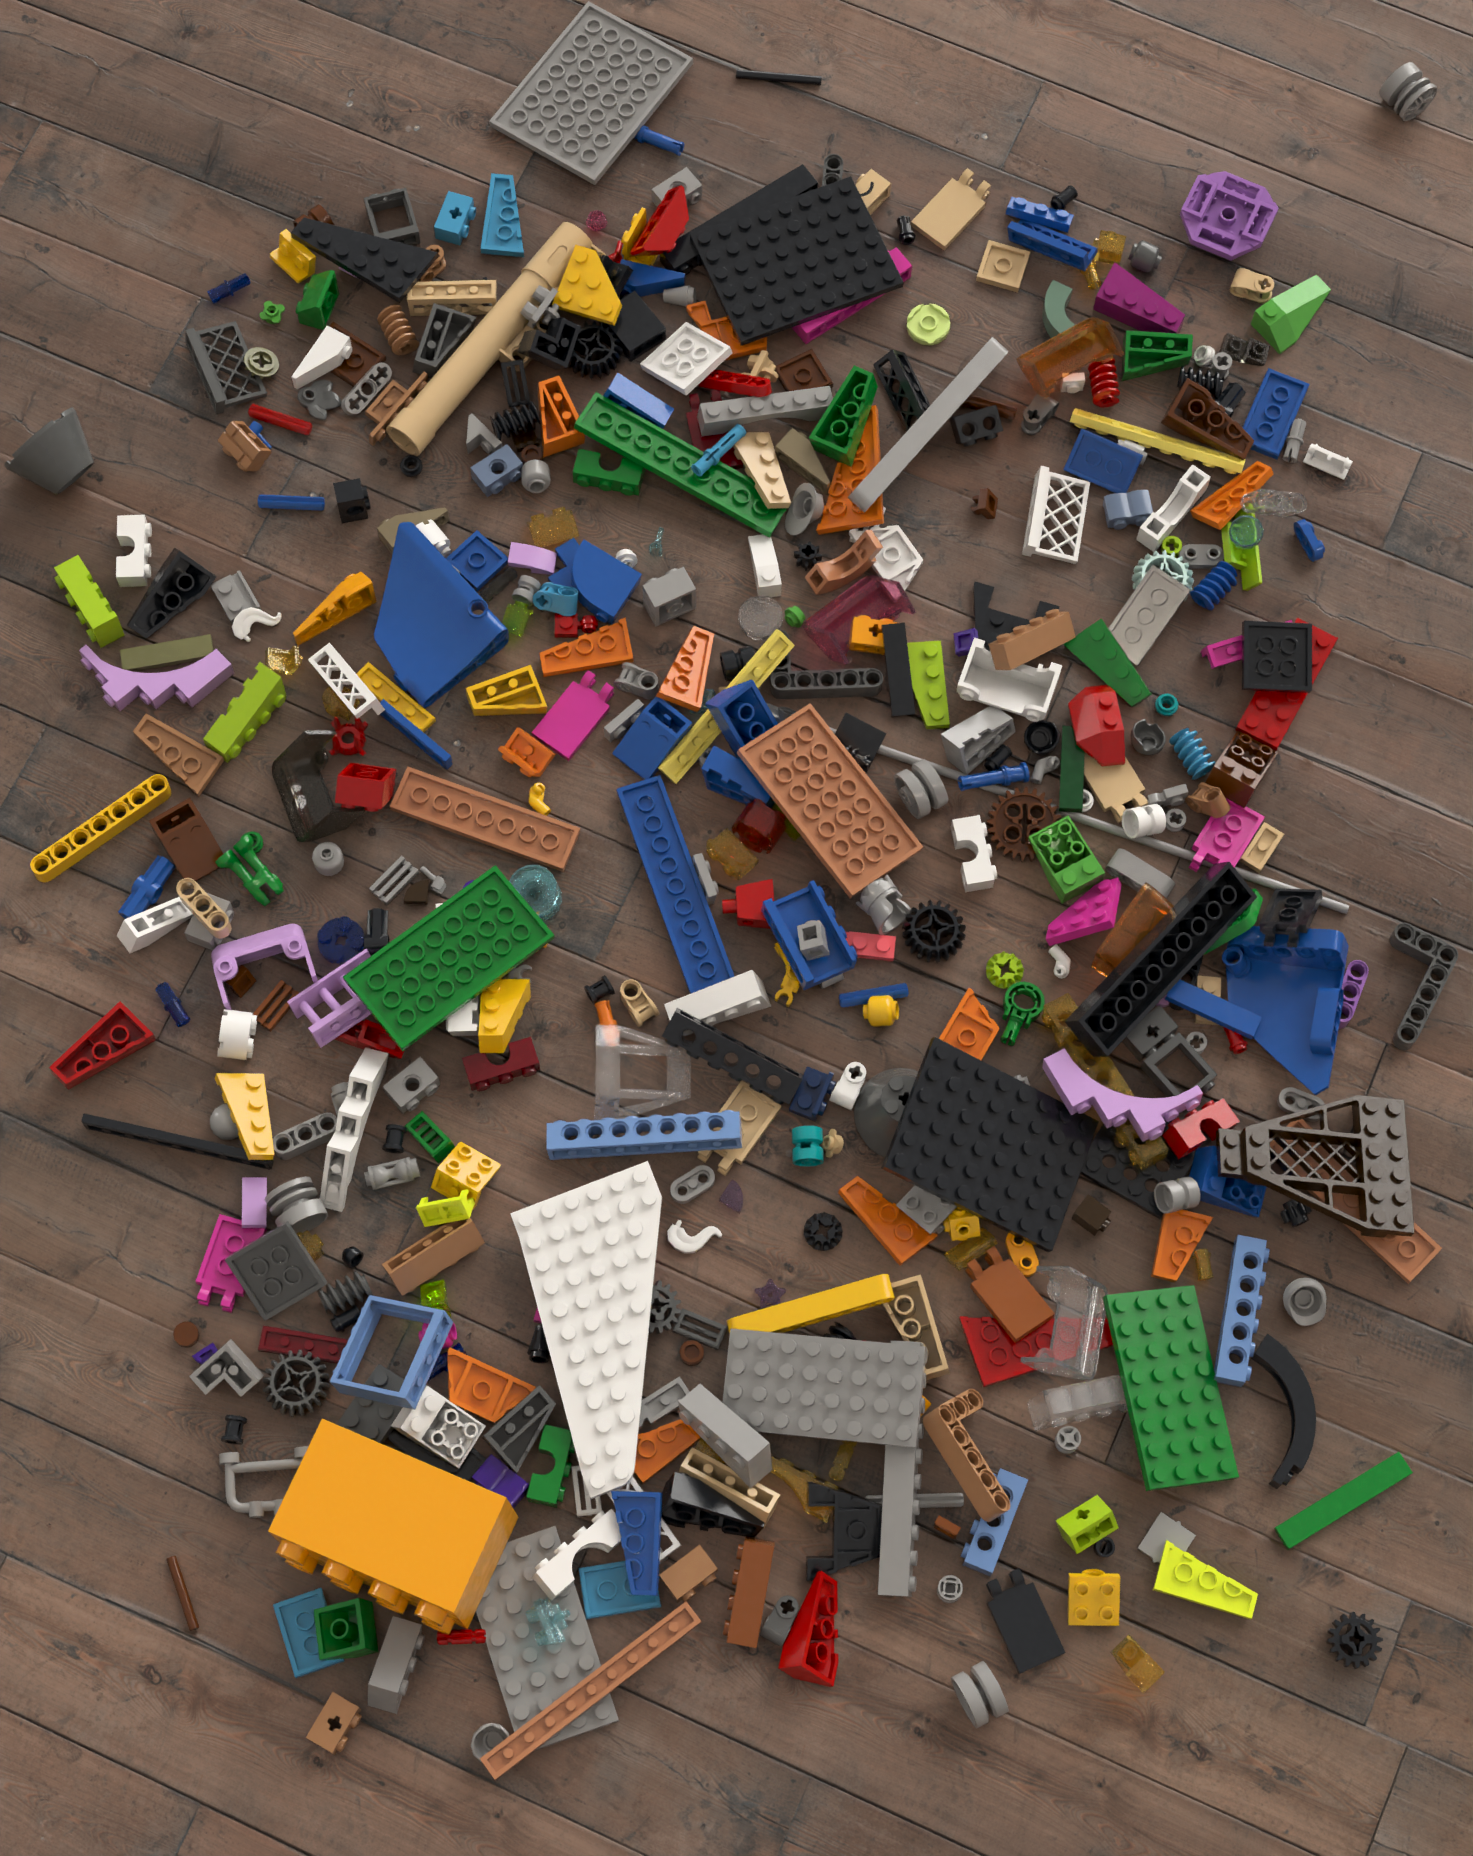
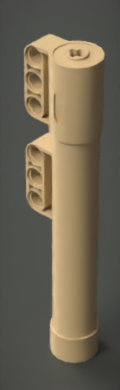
M563 222L521 270V275L407 408H403L386 427V432L397 446L411 455H420L435 437V432L497 360L509 362L514 360L513 356L517 355L523 359L524 368L532 359L518 353L524 332L539 330L546 333V330L540 327V324H544L542 320L545 316L542 314L532 329L527 325L529 320L520 312L528 301L539 308L541 303L532 297L539 285L549 291L552 288L558 290L575 245L596 250L600 259L602 255H606L592 243L587 234L569 222ZM515 365L516 372L520 371L519 365Z

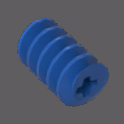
M1225 561L1218 562L1216 567L1212 568L1211 572L1205 576V579H1202L1199 585H1196L1193 591L1190 592L1192 599L1201 607L1209 611L1213 610V604H1219V598L1223 599L1226 596L1225 592H1230L1231 586L1237 585V580L1235 579L1237 577L1236 570Z

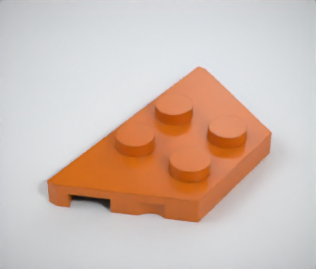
M968 988L939 1039L982 1061L1000 1028L994 1019L990 1018L984 1005H981L975 997L974 991Z
M451 1347L448 1348L449 1401L459 1408L493 1424L536 1388Z

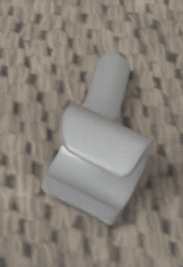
M422 866L420 871L433 881L430 888L434 892L442 894L446 888L444 879L433 875L426 867Z

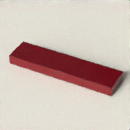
M263 1326L258 1350L279 1355L283 1354L285 1356H288V1351L292 1350L294 1357L297 1356L298 1350H302L303 1358L308 1352H311L312 1360L319 1357L322 1362L338 1364L341 1352L346 1347L349 1339Z

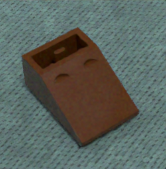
M1238 730L1213 766L1205 783L1220 788L1225 798L1245 808L1278 752Z
M191 798L149 820L155 835L183 879L191 878L198 881L219 869L215 862L223 855V852Z

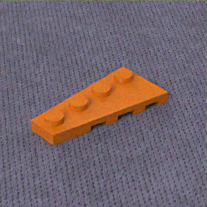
M1256 461L1191 509L1192 517L1221 530L1273 475L1272 468Z
M626 617L618 620V623L603 626L596 632L581 635L574 641L564 642L539 653L543 677L619 665L624 662H634Z
M859 1176L852 1179L838 1191V1194L899 1266L933 1242L938 1236L935 1233L930 1235L901 1211L894 1202L892 1204L882 1197V1193Z

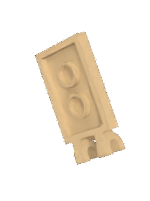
M968 168L962 173L958 181L952 178L911 221V227L944 251L985 208L986 202L983 200L990 194L988 190L991 188V185L985 180L976 191L969 187L973 182L974 172Z
M1085 752L1084 780L1104 812L1111 810L1117 823L1122 822V815L1126 810L1123 804L1132 801L1134 807L1148 805L1147 799L1142 795L1145 793V787L1126 757L1124 765L1102 767L1097 763V760Z
M743 1080L718 1112L721 1113L725 1110L740 1112L742 1148L698 1151L699 1155L697 1158L704 1163L707 1162L713 1151L722 1156L723 1159L718 1164L719 1168L717 1171L724 1176L727 1175L735 1161L740 1165L743 1163L782 1107L763 1093L750 1088V1085ZM715 1127L712 1131H719L721 1127Z

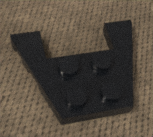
M975 581L973 586L975 629L978 631V639L985 641L984 647L990 652L989 644L996 641L997 636L1005 633L1010 634L1013 632V628L1030 624V620L988 608L994 587ZM1040 601L1035 618L1044 617L1047 611L1059 609L1060 606Z
M807 1482L808 1507L833 1506L832 1556H806V1580L813 1581L818 1571L830 1575L842 1568L853 1567L880 1557L882 1504L814 1482Z

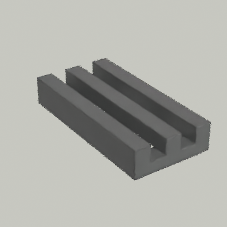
M682 1308L673 1332L719 1350L728 1326ZM684 1316L720 1330V1333L717 1334L683 1320ZM680 1325L716 1339V1342L680 1328Z

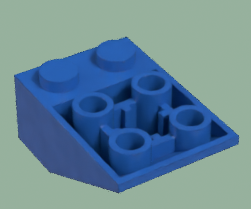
M655 697L641 712L612 754L644 780L652 778L659 770V765L693 727V723L666 701Z
M1213 1145L1197 1148L1189 1177H1192L1200 1188V1201L1256 1218L1259 1217L1266 1186L1253 1185L1237 1178L1218 1177L1217 1147Z

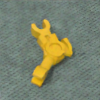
M777 942L774 948L786 965V975L781 984L783 989L776 993L775 1001L778 1002L780 996L785 995L788 997L786 1006L789 1007L793 1001L792 992H798L800 983Z

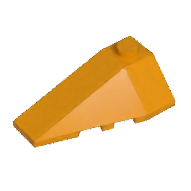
M361 571L347 576L293 632L297 646L376 603L371 579Z

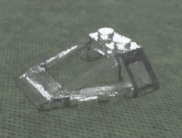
M595 1025L594 1120H601L607 1117L624 1119L628 1116L643 1114L691 1098V1056L686 1053V1049L680 1046L675 1048L667 1044L665 1040L620 1025ZM620 1037L653 1046L620 1044ZM620 1054L667 1056L666 1091L620 1089ZM620 1098L655 1100L619 1108Z

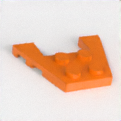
M706 301L686 305L687 313L700 330L731 347L733 353L726 360L759 353L761 350L767 351V337L741 346L727 317L711 320Z

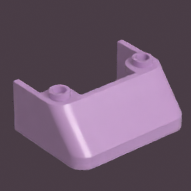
M284 925L218 945L213 949L211 954L212 964L225 1009L232 1010L224 981L236 976L239 965L284 952L288 958L293 960L306 957L313 983L318 981L303 930L299 925Z

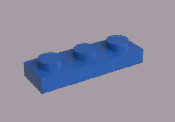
M1011 197L1006 210V215L1067 233L1074 217L1073 214L1065 210L1049 208L1044 204L1032 203L1020 197Z

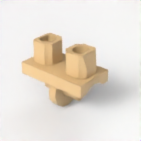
M761 350L759 355H750L747 366L752 370L751 373H741L767 378L771 382H776L779 377L777 372L774 371L776 366L768 358L769 353L765 350Z

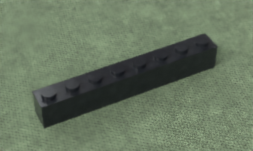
M803 164L679 237L675 242V248L671 252L660 254V262L667 270L685 273L686 276L693 268L698 265L702 266L690 240V234L817 189L818 182Z

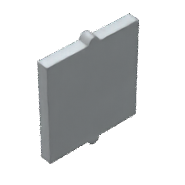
M1160 1512L1137 1549L1152 1558L1153 1563L1157 1562L1160 1564L1166 1540L1185 1552L1196 1535L1181 1526L1180 1521L1175 1522Z

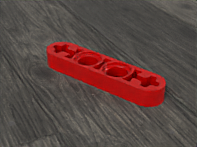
M716 369L698 384L699 387L754 397H765L772 393L771 381L767 378Z

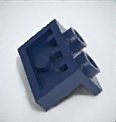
M807 1066L803 1074V1080L790 1105L789 1112L816 1122L818 1115L823 1116L827 1103L824 1100L827 1094H832L836 1081H833L834 1073L829 1072V1074H825Z

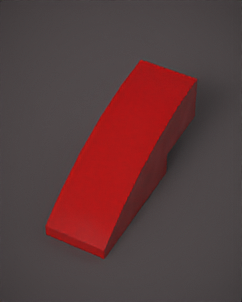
M367 1019L360 1021L335 1038V1040L363 1050L366 1047L388 1053V1057L401 1059L404 1053L381 1025Z

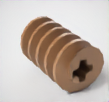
M394 304L382 310L378 315L377 321L384 332L385 338L388 340L389 346H391L392 352L395 355H406L415 351L419 346V341L415 340L416 335L412 333V327L408 326L409 321L405 319L402 307Z

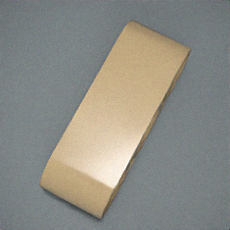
M191 878L180 880L176 889L182 903L214 937L219 939L227 937L231 933L232 928L226 913L195 880ZM187 889H194V892L190 895L183 894ZM209 905L208 910L204 912L198 911L201 906ZM219 921L225 922V924L223 925V927H221V928H214V925H215L217 922H219Z

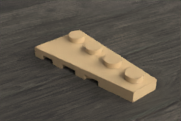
M746 432V435L733 446L735 456L743 462L746 474L754 480V487L768 509L789 508L791 500L770 433Z

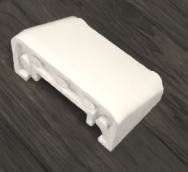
M974 638L957 685V692L960 697L967 701L974 700L1024 716L1033 722L1044 720L1059 680L1062 665L1051 662L1049 668H1043L1042 664H1039L1038 668L1022 664L1012 670H995L991 652L984 647L985 641Z

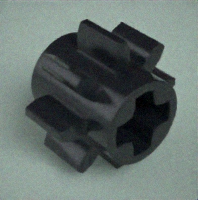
M811 541L808 544H799V551H794V558L797 559L796 566L801 565V567L805 568V571L814 567L817 561H822V555L818 554L819 546L815 547L811 544Z
M1293 1199L1283 1204L1285 1210L1281 1211L1280 1215L1284 1224L1290 1222L1292 1227H1296L1309 1221L1307 1215L1312 1212L1310 1207Z

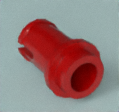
M1223 1027L1230 1043L1229 1050L1233 1051L1234 1054L1245 1052L1248 1043L1243 1040L1242 1035Z

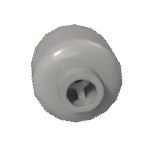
M534 459L524 463L522 466L521 481L527 491L541 493L550 486V469L544 461Z
M324 842L319 844L313 851L312 860L315 869L320 874L333 876L341 871L344 865V857L341 849L336 844Z

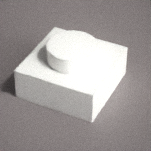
M1084 372L1062 374L1060 391L1068 393L1083 391L1085 383Z

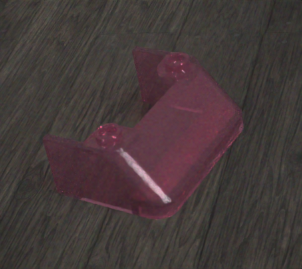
M869 575L859 580L809 617L802 626L807 635L830 660L846 665L849 663L846 657L849 651L847 644L849 643L850 628L854 617L866 615L871 617V619L880 620L887 618L894 621L900 616L901 612L913 615L916 611L900 582Z

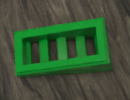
M423 1111L404 1126L437 1163L445 1159L455 1148L453 1142ZM423 1122L427 1123L418 1132L415 1131ZM430 1129H432V1131L428 1135H426L423 1139L421 1138ZM439 1136V1138L435 1140L430 1146L428 1145L432 1140Z

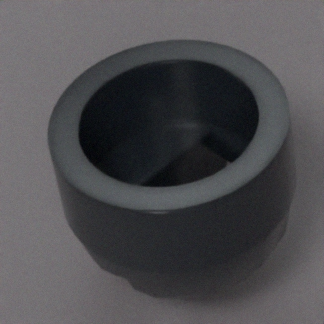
M354 1246L346 1248L342 1252V1260L350 1268L356 1267L364 1256L363 1252Z
M1104 1537L1094 1543L1093 1549L1099 1557H1109L1115 1551V1544L1111 1538ZM1104 1541L1106 1543L1104 1544L1102 1551L1100 1552L1099 1549L1102 1545V1542Z

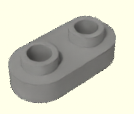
M1188 544L1182 547L1178 558L1182 556V563L1188 562L1189 569H1212L1216 567L1218 562L1223 561L1224 551L1221 547L1214 544ZM1191 552L1194 556L1191 557L1187 553ZM1210 553H1215L1217 556L1213 557Z
M1293 1087L1283 1089L1277 1099L1280 1109L1289 1114L1307 1110L1309 1107L1314 1108L1324 1105L1323 1100L1319 1097ZM1285 1099H1292L1293 1104H1287ZM1319 1115L1304 1118V1120L1310 1122L1320 1120Z
M700 1165L679 1177L670 1187L672 1199L677 1203L685 1204L706 1192L714 1185V1171L706 1165ZM705 1176L707 1181L701 1183L698 1180L699 1177ZM680 1189H685L687 1193L685 1195H679L678 1191Z

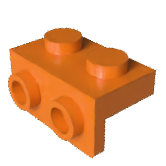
M520 727L516 728L505 746L498 748L503 753L502 758L511 764L515 762L521 767L519 769L520 772L530 778L532 776L541 777L556 755Z

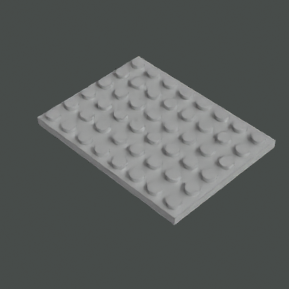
M588 1L490 119L489 124L490 127L596 185L639 132L640 128L693 65V58Z

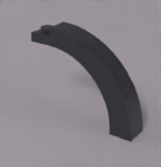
M1267 1333L1251 1359L1267 1370L1276 1380L1287 1400L1291 1416L1289 1446L1285 1457L1269 1482V1485L1278 1489L1282 1484L1286 1486L1294 1473L1290 1470L1299 1474L1309 1458L1315 1438L1316 1410L1309 1382L1298 1362L1279 1341Z

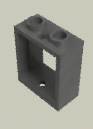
M406 188L393 189L390 192L372 194L364 198L365 209L373 236L408 245L420 243L419 230ZM404 205L410 226L379 233L373 213Z
M1180 1032L1146 1058L1140 1067L1166 1097L1177 1096L1180 1092L1162 1074L1157 1066L1179 1048L1205 1076L1195 1085H1198L1204 1094L1215 1086L1214 1080L1217 1077L1216 1072Z

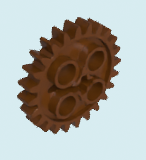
M1015 787L1013 795L1007 790L1005 793L1006 799L999 795L998 802L1000 804L993 802L991 807L995 811L988 812V816L993 818L986 821V825L992 826V828L987 830V834H994L990 839V843L998 842L995 850L1003 848L1004 857L1011 853L1012 861H1014L1016 856H1020V860L1023 862L1025 856H1028L1029 860L1033 862L1035 851L1028 839L1029 834L1044 829L1059 821L1062 817L1059 814H1054L1058 810V806H1050L1053 799L1045 801V792L1037 796L1036 788L1032 793H1028V788L1025 787L1023 793H1020L1019 789ZM1023 805L1027 806L1026 825H1028L1025 831V844L1021 843ZM1015 808L1019 815L1011 817L1008 815L1007 810ZM1037 809L1042 813V817L1034 818L1031 816L1030 811ZM1015 831L1018 838L1011 840L1006 836V832Z

